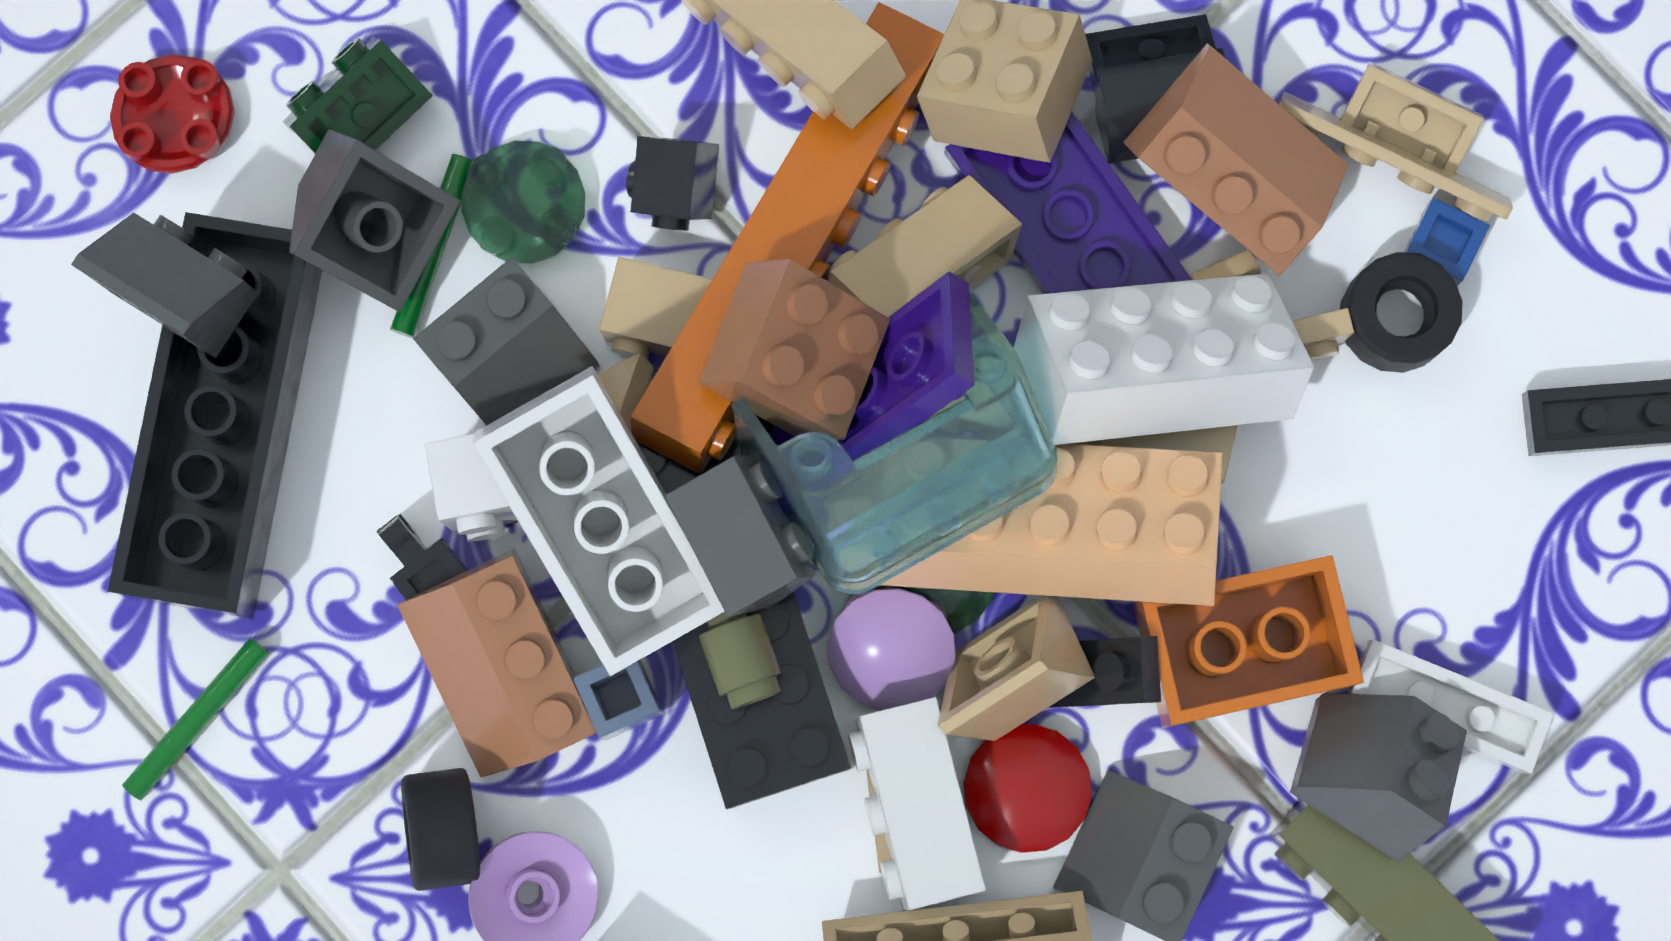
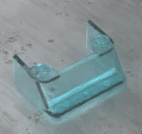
M970 290L975 385L963 395L966 399L853 461L836 439L818 432L798 435L777 447L744 398L732 403L741 456H754L757 463L764 462L769 467L782 491V497L777 499L784 515L789 523H797L804 531L813 549L814 556L811 558L812 562L825 581L839 592L860 594L877 587L1042 494L1055 480L1057 474V450L1021 360L1015 349Z

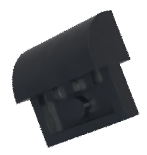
M1206 14L1085 34L1092 57L1089 75L1096 98L1095 116L1109 164L1139 159L1123 142L1207 43L1225 58L1223 48L1216 49Z

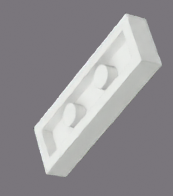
M1374 639L1367 642L1359 663L1364 683L1350 686L1348 694L1415 696L1467 730L1463 749L1524 774H1532L1555 713Z

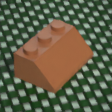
M1208 43L1123 142L1137 158L1279 276L1322 229L1349 165Z
M515 548L397 604L480 778L539 761L597 733L574 683L573 678L576 675Z

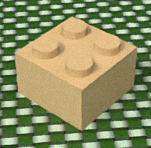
M959 0L917 95L933 141L1050 163L1092 64V57L1080 14L995 0Z

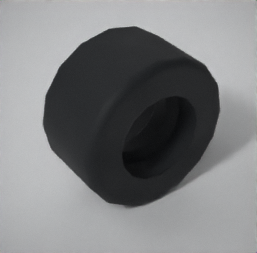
M1395 252L1376 258L1350 282L1340 302V310L1348 308L1354 333L1345 341L1346 345L1360 361L1380 371L1404 373L1425 366L1452 344L1462 324L1463 300L1455 279L1440 263L1419 253ZM1395 289L1405 290L1413 294L1421 303L1424 311V321L1416 333L1408 336H1396L1382 326L1377 317V304L1383 294Z
M464 768L405 775L401 780L402 808L409 868L414 889L423 891L471 884L473 880L479 879L478 833L472 790L467 771Z

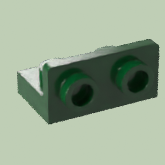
M358 37L334 57L331 63L337 70L320 86L312 80L291 97L286 103V107L291 113L282 122L314 154L328 130L357 139L376 150L433 95L381 39L372 37L364 44Z

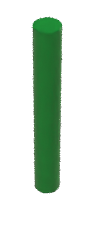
M451 154L440 185V189L461 201L401 312L396 311L390 330L409 338H414L471 177L475 161L465 156Z
M250 637L122 783V787L134 798L142 801L270 654L269 651Z

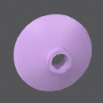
M522 832L500 841L481 859L479 879L473 880L469 887V912L473 925L483 941H580L590 928L596 914L599 895L598 883L590 861L575 844L549 832ZM527 882H536L539 886L538 898L530 904L520 903L518 898L520 888Z

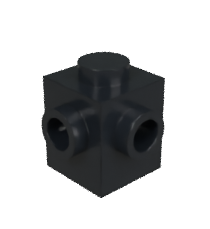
M638 136L636 157L629 166L626 178V190L631 198L630 212L652 215L651 227L689 231L690 220L712 219L719 144L665 137Z

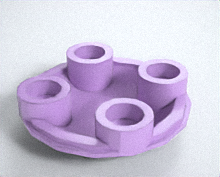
M901 588L878 589L871 592H860L852 596L847 602L845 609L835 619L828 640L829 666L840 688L859 704L879 711L933 698L946 684L947 676L952 671L956 659L954 633L947 621V615L943 607L922 595Z

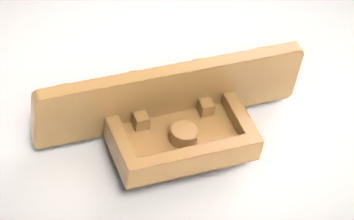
M1370 61L1341 118L1287 92L1283 93L1278 103L1317 138L1320 133H1323L1342 142L1343 145L1340 151L1349 158L1370 167H1374L1377 160L1383 161L1400 170L1397 178L1401 182L1427 194H1431L1434 187L1440 188L1458 197L1454 205L1475 218L1489 221L1491 215L1494 214L1507 220L1513 210L1509 197L1456 173L1484 120V116Z

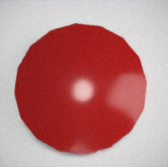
M171 54L150 59L145 63H130L119 74V88L114 94L110 112L113 136L126 157L149 171L169 174L195 169L215 156L229 137L235 113L231 91L210 62L195 57Z
M1036 724L1019 725L996 741L985 740L971 756L963 779L966 808L977 829L997 846L1020 853L1047 851L1068 840L1085 820L1092 797L1090 770L1078 747L1058 731Z

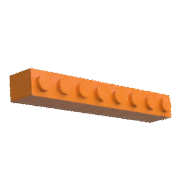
M880 2L876 5L866 24L888 41L906 77L852 130L832 114L826 119H822L812 112L630 416L631 432L637 442L700 475L711 457L719 461L724 457L738 429V425L732 423L741 406L698 382L745 263L791 259L827 280V274L831 268V265L825 263L835 244L842 248L847 246L861 218V213L855 211L865 193L872 197L878 193L891 165L890 162L885 160L895 143L904 146L908 142L918 122L920 112L914 110L919 102L917 95L944 34Z

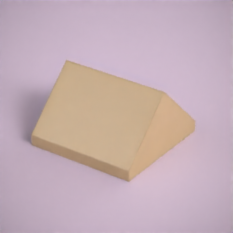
M1040 595L955 651L956 659L952 671L947 676L938 727L946 735L996 741L1095 678L1057 596Z

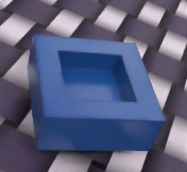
M1433 197L1427 203L1404 252L1419 253L1440 263L1455 279L1458 286L1464 280L1490 225Z

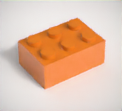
M1333 555L1217 580L1215 583L1214 606L1139 601L1133 603L1140 636H1157L1161 702H1156L1162 728L1364 683Z

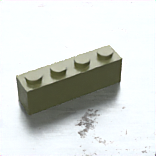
M1302 800L1269 834L1281 846L1274 853L1276 858L1301 881L1308 875L1315 879L1328 892L1321 899L1323 904L1348 927H1351L1358 921L1375 938L1374 941H1500L1410 853L1397 862Z

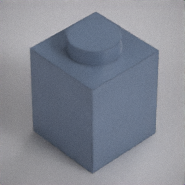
M641 659L612 676L609 675L604 665H601L573 678L599 739L609 740L665 714Z

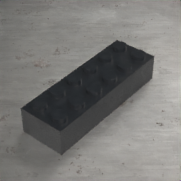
M185 212L182 228L194 236L188 246L207 258L215 248L243 265L248 271L242 280L258 292V295L216 358L162 325L107 592L131 599L254 619L322 270L289 252L291 229Z
M737 415L732 423L738 425V429L728 451L720 461L711 457L702 474L733 456H750ZM637 442L666 494L700 476V474ZM794 591L767 609L747 613V616L761 614L782 674L777 676L782 692L734 710L730 707L727 695L719 696L698 637L710 630L707 622L672 641L726 810L851 770Z

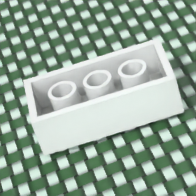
M1269 273L1028 295L1014 345V352L1051 445L1294 419L1314 369V365Z
M593 366L475 432L472 444L610 676L725 612L665 498V495H667Z

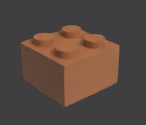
M791 259L746 262L698 383L799 439L844 440L890 318Z

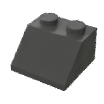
M328 130L298 184L289 252L386 306L401 312L461 200L357 139Z
M133 212L79 252L71 263L74 268L108 292L214 358L218 356L258 295V292L242 280L248 271L247 268L215 248L208 258L192 249L188 244L194 236L162 215H159L154 224Z
M513 257L509 258L413 338L416 344L486 426L589 367L593 366L597 370L601 366L554 305Z
M733 456L665 495L727 617L767 609L780 602L816 575L809 562V559L813 558L814 554L806 534L797 523L788 522L777 499L782 497V491L775 475L764 462L757 463L754 456Z
M1323 693L1315 700L1290 793L1399 862L1446 827L1467 730L1415 696Z
M1107 770L1052 887L1064 893L1083 891L1085 903L1163 941H1182L1234 826L1174 797Z

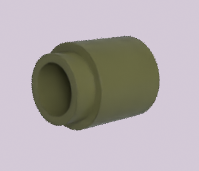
M723 612L707 621L710 630L698 637L719 696L727 695L732 710L782 692L777 676L781 675L782 671L761 614L747 616V613L727 617L726 613Z

